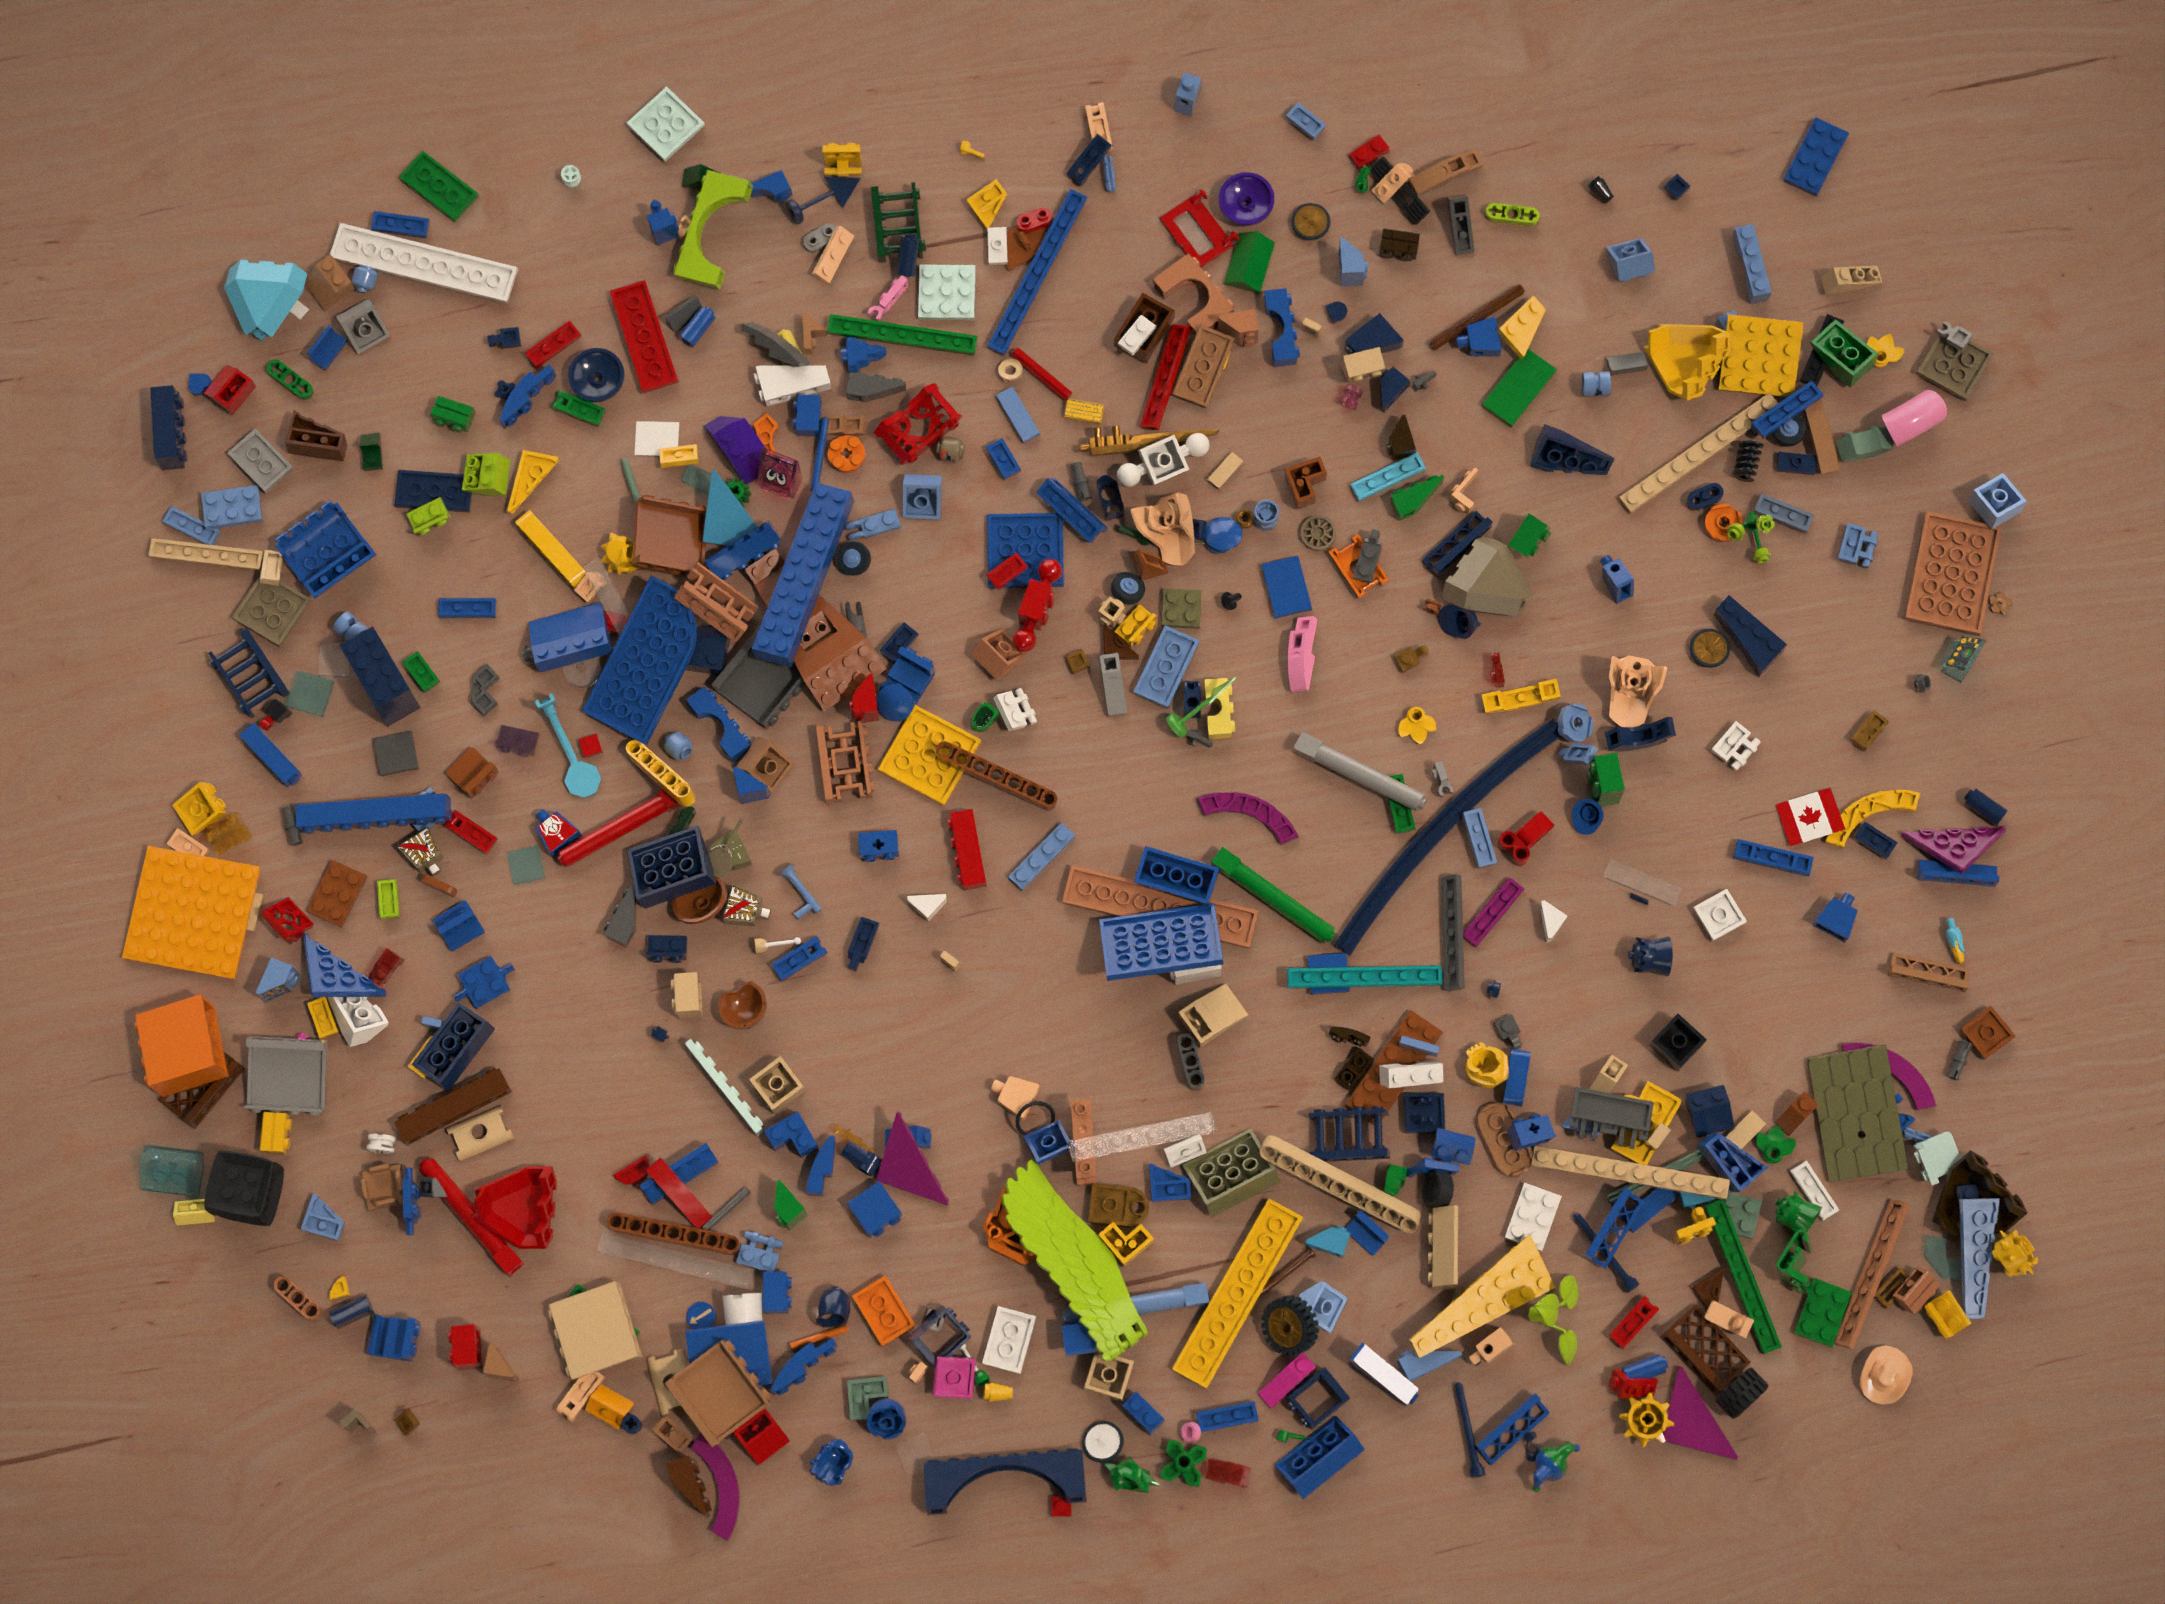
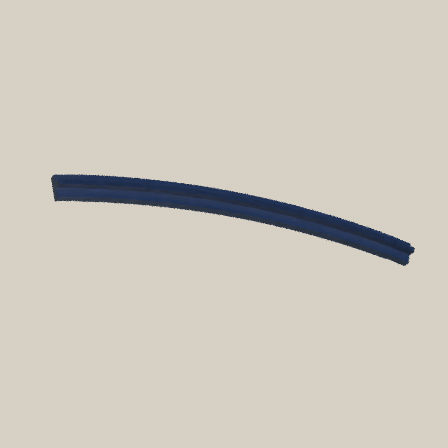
M1554 719L1533 732L1497 760L1431 821L1374 887L1334 944L1335 948L1351 956L1363 936L1397 890L1434 847L1463 819L1461 814L1472 810L1514 772L1562 737L1558 733L1559 726Z

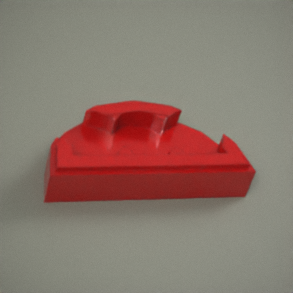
M645 1155L613 1174V1176L625 1185L640 1183L648 1174L646 1171L650 1167L648 1156Z

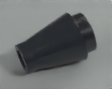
M1597 176L1588 184L1589 191L1602 199L1606 204L1614 198L1604 178L1601 179L1600 176Z

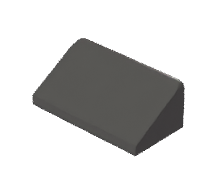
M693 296L666 314L667 323L674 332L686 326L699 308L702 307L697 296Z
M1644 352L1606 358L1610 376L1645 371L1648 368Z
M419 1178L421 1197H447L436 1178Z

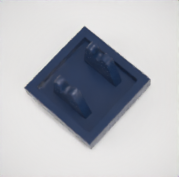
M1444 1093L1404 1095L1406 1134L1436 1133L1437 1128L1445 1130Z

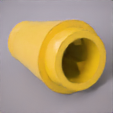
M989 1382V1384H984L983 1399L988 1400V1402L1012 1399L1013 1389L1012 1387Z

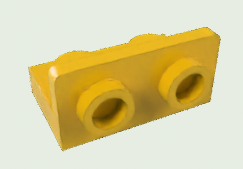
M1139 604L1114 633L1132 648L1134 644L1138 645L1143 640V635L1147 630L1150 632L1156 626L1157 616L1154 613L1151 614Z
M1950 1290L1924 1306L1927 1315L1933 1319L1939 1333L1946 1339L1972 1324Z

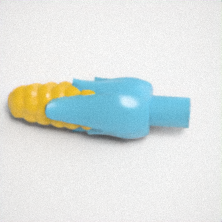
M1954 918L1946 919L1948 925L1946 938L1956 962L1962 964L1965 951L1962 933L1959 927H1956Z

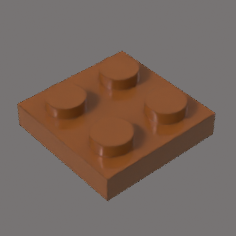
M1992 1006L1960 1028L1962 1034L1973 1044L1972 1046L1983 1060L2016 1037Z

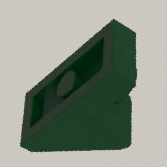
M380 433L361 435L359 446L362 451L364 471L383 469Z

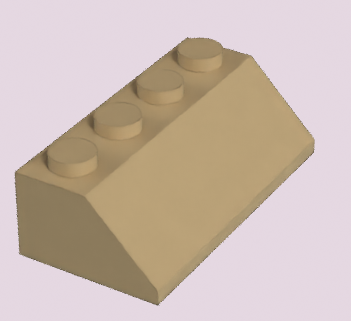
M1458 1205L1433 1208L1432 1213H1428V1225H1432V1233H1428V1245H1432V1252H1428V1264H1432V1272H1428V1284H1431V1289L1455 1290L1458 1285Z

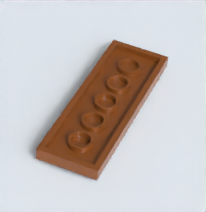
M1410 1010L1345 1106L1350 1110L1355 1107L1372 1110L1373 1106H1383V1109L1389 1112L1405 1087L1387 1088L1380 1085L1379 1065L1396 1063L1400 1065H1415V1061H1424L1427 1054L1399 1046L1401 1037L1406 1036L1435 1045L1443 1031ZM1362 1117L1374 1125V1117Z

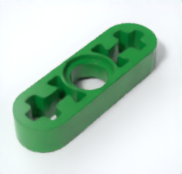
M275 359L267 364L269 375L302 400L312 397L314 391L311 384L284 363ZM272 367H279L283 374L281 375L277 371L273 372ZM287 376H294L295 381L292 384L285 383ZM298 384H299L302 388H304V389L307 388L308 392H307V393H305V392L302 393L301 390H300V388L297 387Z

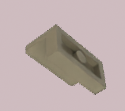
M355 1409L339 1422L344 1429L351 1433L360 1424L372 1433L376 1431L365 1417Z

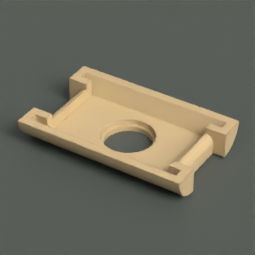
M501 1105L447 1127L449 1136H454L459 1151L456 1152L459 1161L514 1139L512 1131H506L500 1116L504 1113ZM481 1124L486 1127L487 1134L483 1139H475L472 1136L474 1126Z
M683 1349L674 1350V1355L656 1360L655 1356L647 1359L661 1417L669 1415V1409L681 1406L671 1391L665 1388L663 1381L667 1375H676L687 1366Z

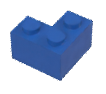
M799 1112L764 1130L775 1151L791 1142L794 1143L801 1158L819 1149Z

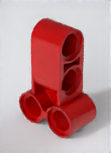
M1540 811L1516 833L1512 831L1503 832L1500 835L1498 847L1503 852L1511 851V861L1513 864L1523 866L1530 857L1529 849L1543 838L1555 824ZM1509 838L1512 841V844H1504L1503 839ZM1522 852L1526 858L1519 859L1516 853Z

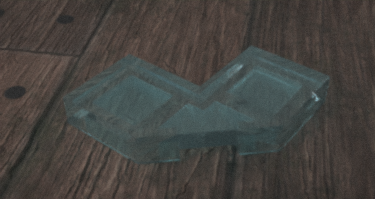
M1926 1236L1925 1258L1941 1278L1962 1281L1961 1260L1945 1258L1947 1238Z

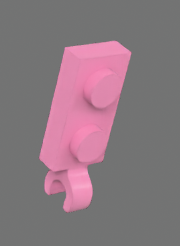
M903 275L899 279H895L890 286L891 289L880 297L879 305L873 306L868 310V315L871 316L872 313L877 312L876 321H880L883 314L888 312L909 286L908 279Z

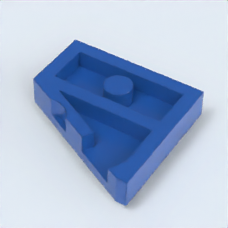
M1149 1164L1152 1202L1191 1200L1189 1178L1177 1175L1154 1164Z

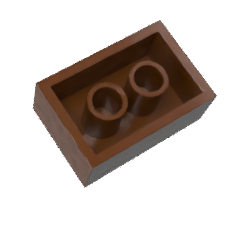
M1142 292L1116 334L1114 346L1128 353L1118 346V342L1140 315L1144 316L1156 325V329L1133 357L1147 364L1173 322L1175 310Z

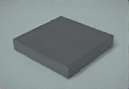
M412 731L374 739L381 776L419 769Z

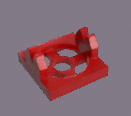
M289 897L262 910L260 914L285 942L287 941L290 945L294 941L297 942L304 932L311 929L314 925ZM280 914V919L276 920L275 917ZM283 915L291 916L293 921L286 920ZM296 917L300 921V926L295 921ZM282 925H291L294 930H286Z

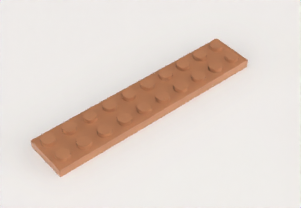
M1071 865L1062 900L1063 904L1117 917L1204 905L1197 901L1134 883V880L1073 865ZM1210 899L1208 904L1214 903L1220 942L1250 949L1259 911Z

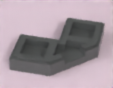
M487 663L472 676L471 703L483 716H486L498 705L486 690L500 679Z

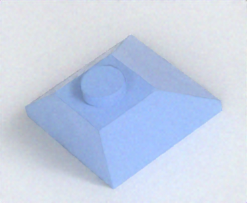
M1320 1281L1298 1296L1301 1298V1301L1305 1300L1308 1302L1306 1307L1311 1305L1313 1308L1310 1311L1311 1313H1316L1314 1320H1318L1319 1323L1316 1327L1328 1333H1331L1348 1299L1323 1281Z

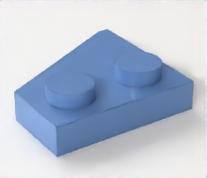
M312 1194L301 1230L339 1241L345 1222L316 1194Z

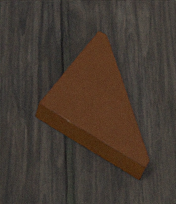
M1103 625L1104 655L1118 653L1119 660H1139V654L1134 652L1127 643L1106 625Z
M1724 1268L1719 1269L1692 1287L1706 1310H1708L1711 1301L1717 1303L1719 1301Z

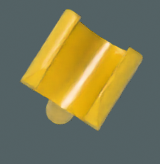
M961 142L960 152L962 154H973L982 159L984 158V154L970 149V142Z

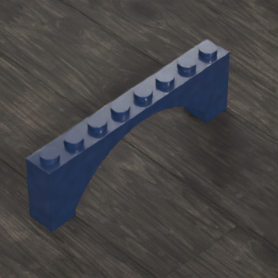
M1070 1448L1067 1451L1061 1452L1058 1450H1049L1047 1453L1032 1451L1025 1455L1010 1453L1007 1456L1001 1457L998 1455H989L987 1458L972 1456L965 1460L950 1458L947 1461L930 1460L928 1463H923L927 1515L947 1514V1508L953 1499L967 1485L984 1475L999 1471H1021L1040 1477L1059 1490L1066 1498L1067 1504L1087 1502L1083 1452L1077 1448Z

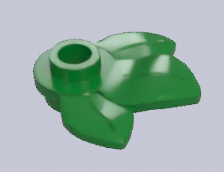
M1775 1126L1769 1131L1768 1135L1758 1133L1756 1143L1758 1148L1763 1151L1764 1159L1770 1164H1777L1782 1160L1783 1156L1790 1155L1793 1152L1796 1139H1785L1781 1128ZM1771 1151H1774L1776 1153L1775 1158H1772L1770 1156Z

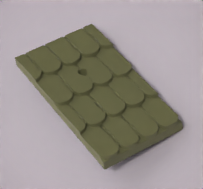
M1886 1044L1808 1057L1815 1102L1819 1104L1816 1108L1829 1182L1908 1170ZM1859 1131H1864L1865 1134H1864V1135H1860L1858 1132H1859Z

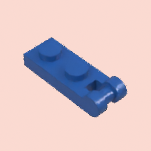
M816 936L771 965L783 982L812 962L822 958L828 952L825 947L822 948L820 940ZM813 947L816 952L810 954L808 949Z

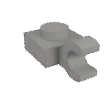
M1443 762L1434 763L1432 775L1434 780H1438L1440 784L1438 789L1439 796L1443 797L1442 790L1444 788L1448 789L1449 793L1452 794L1453 787L1448 781Z

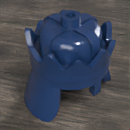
M1667 936L1656 940L1636 937L1638 941L1633 944L1632 951L1628 952V959L1632 961L1631 965L1634 968V972L1644 973L1652 971L1660 975L1669 976L1673 959L1670 937Z

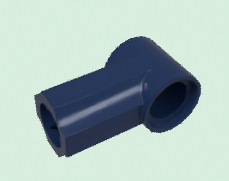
M852 1141L846 1144L841 1153V1156L857 1165L858 1169L871 1177L882 1162L880 1157L870 1151H865Z

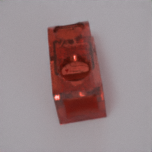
M386 948L373 966L368 978L380 987L384 986L405 959Z

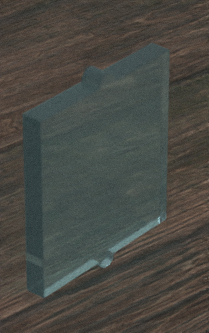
M538 845L528 848L521 847L519 850L507 852L514 885L525 882L531 883L533 880L545 878Z

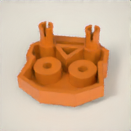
M1002 1189L995 1212L989 1213L983 1228L992 1252L1024 1266L1036 1260V1256L1027 1251L1022 1244L1019 1245L1011 1241L1018 1234L1012 1230L1005 1220L1008 1213L1002 1204L1001 1196L1007 1194V1190Z

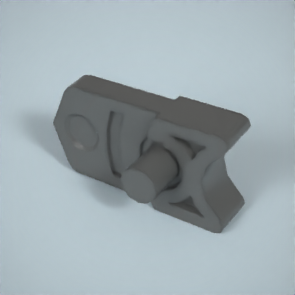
M1433 370L1424 377H1421L1419 374L1416 375L1415 378L1417 380L1413 382L1414 385L1412 386L1414 391L1416 392L1422 387L1426 390L1428 388L1426 383L1434 379L1437 373Z
M1191 729L1188 730L1186 738L1191 740L1190 744L1192 746H1195L1197 742L1208 748L1213 746L1210 740L1200 736L1201 730L1198 729L1197 732Z

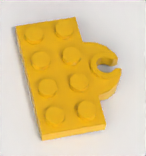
M1649 1081L1639 1098L1633 1095H1624L1625 1097L1654 1102L1648 1139L1660 1123L1667 1127L1669 1126L1682 1102V1099ZM1631 1131L1624 1132L1622 1147L1617 1146L1618 1134L1611 1150L1634 1163L1647 1165L1654 1150L1645 1144L1647 1141L1639 1140L1640 1131H1637L1634 1149L1629 1148Z

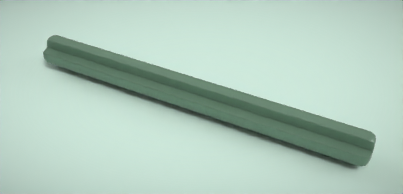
M1697 1150L1662 1168L1681 1171L1706 1158L1700 1150ZM1630 1183L1624 1187L1631 1190L1632 1194H1635L1648 1186ZM1624 1187L1607 1195L1610 1204L1616 1203Z

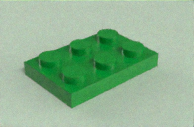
M1813 1278L1811 1283L1812 1289L1806 1297L1794 1334L1832 1348L1851 1291Z

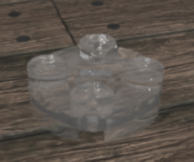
M597 657L562 667L563 674L568 683L578 688L595 685L601 674V664ZM581 664H584V667L587 668L583 673L577 670V668L581 667Z

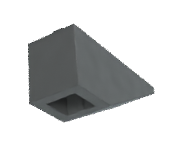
M856 371V373L850 372L846 396L849 400L869 402L906 391V382L899 378L886 379L882 375L870 376L861 371Z
M631 884L630 888L627 887L622 895L624 899L621 904L616 905L612 920L608 921L604 927L606 938L627 948L636 932L637 900L634 884Z

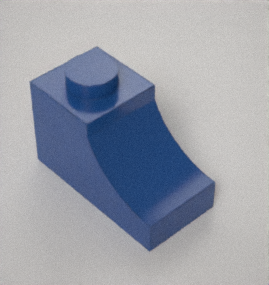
M782 170L751 183L753 185L752 198L767 196L774 199L777 203L779 201L784 202L792 196L791 187Z

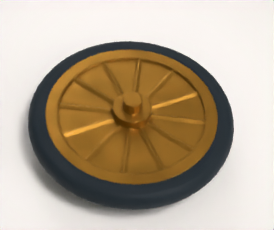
M1306 203L1299 206L1294 211L1291 219L1294 232L1306 240H1316L1323 237L1328 232L1331 223L1327 210L1315 203Z
M1704 629L1696 633L1692 638L1690 653L1699 665L1713 668L1720 666L1727 660L1730 654V644L1722 632L1715 629Z

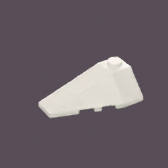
M327 997L341 1033L350 1047L370 1041L389 1024L381 1009L376 1004L373 1006L367 1000V997Z

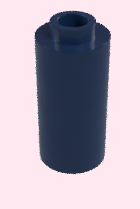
M905 233V236H901L896 270L898 275L915 276L920 240L916 238L915 234Z
M1977 788L1974 791L1970 789L1964 797L1967 800L1965 802L1967 806L1996 826L2008 811Z

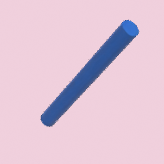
M828 418L821 419L810 491H813L815 483L820 481L829 423Z

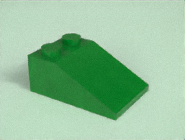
M1836 319L1810 343L1834 375L1850 388L1875 366L1878 356L1874 349Z

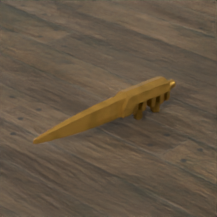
M1118 425L1112 426L1113 436L1102 437L1101 427L1093 428L1094 438H1088L1089 444L1080 445V451H1090L1092 457L1138 452V450L1172 435H1175L1178 444H1183L1194 433H1201L1208 437L1219 433V429L1165 432L1130 437L1129 434L1120 435V426Z

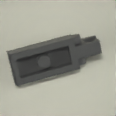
M1372 529L1370 538H1365L1353 579L1372 584L1382 550V542L1378 541L1380 531Z

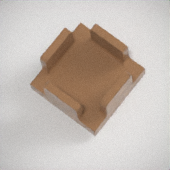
M389 1164L370 1167L369 1171L362 1172L363 1179L361 1180V1185L369 1211L403 1204L404 1178L400 1164L394 1166Z

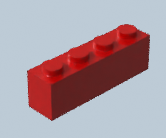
M973 809L951 812V819H947L949 831L953 830L954 837H951L952 849H957V855L954 856L956 867H960L961 874H957L959 886L963 885L964 891L987 887Z

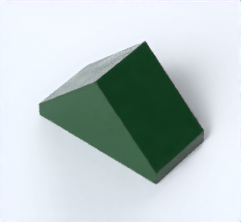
M702 164L684 169L682 187L701 190L702 179L707 174V171H717Z

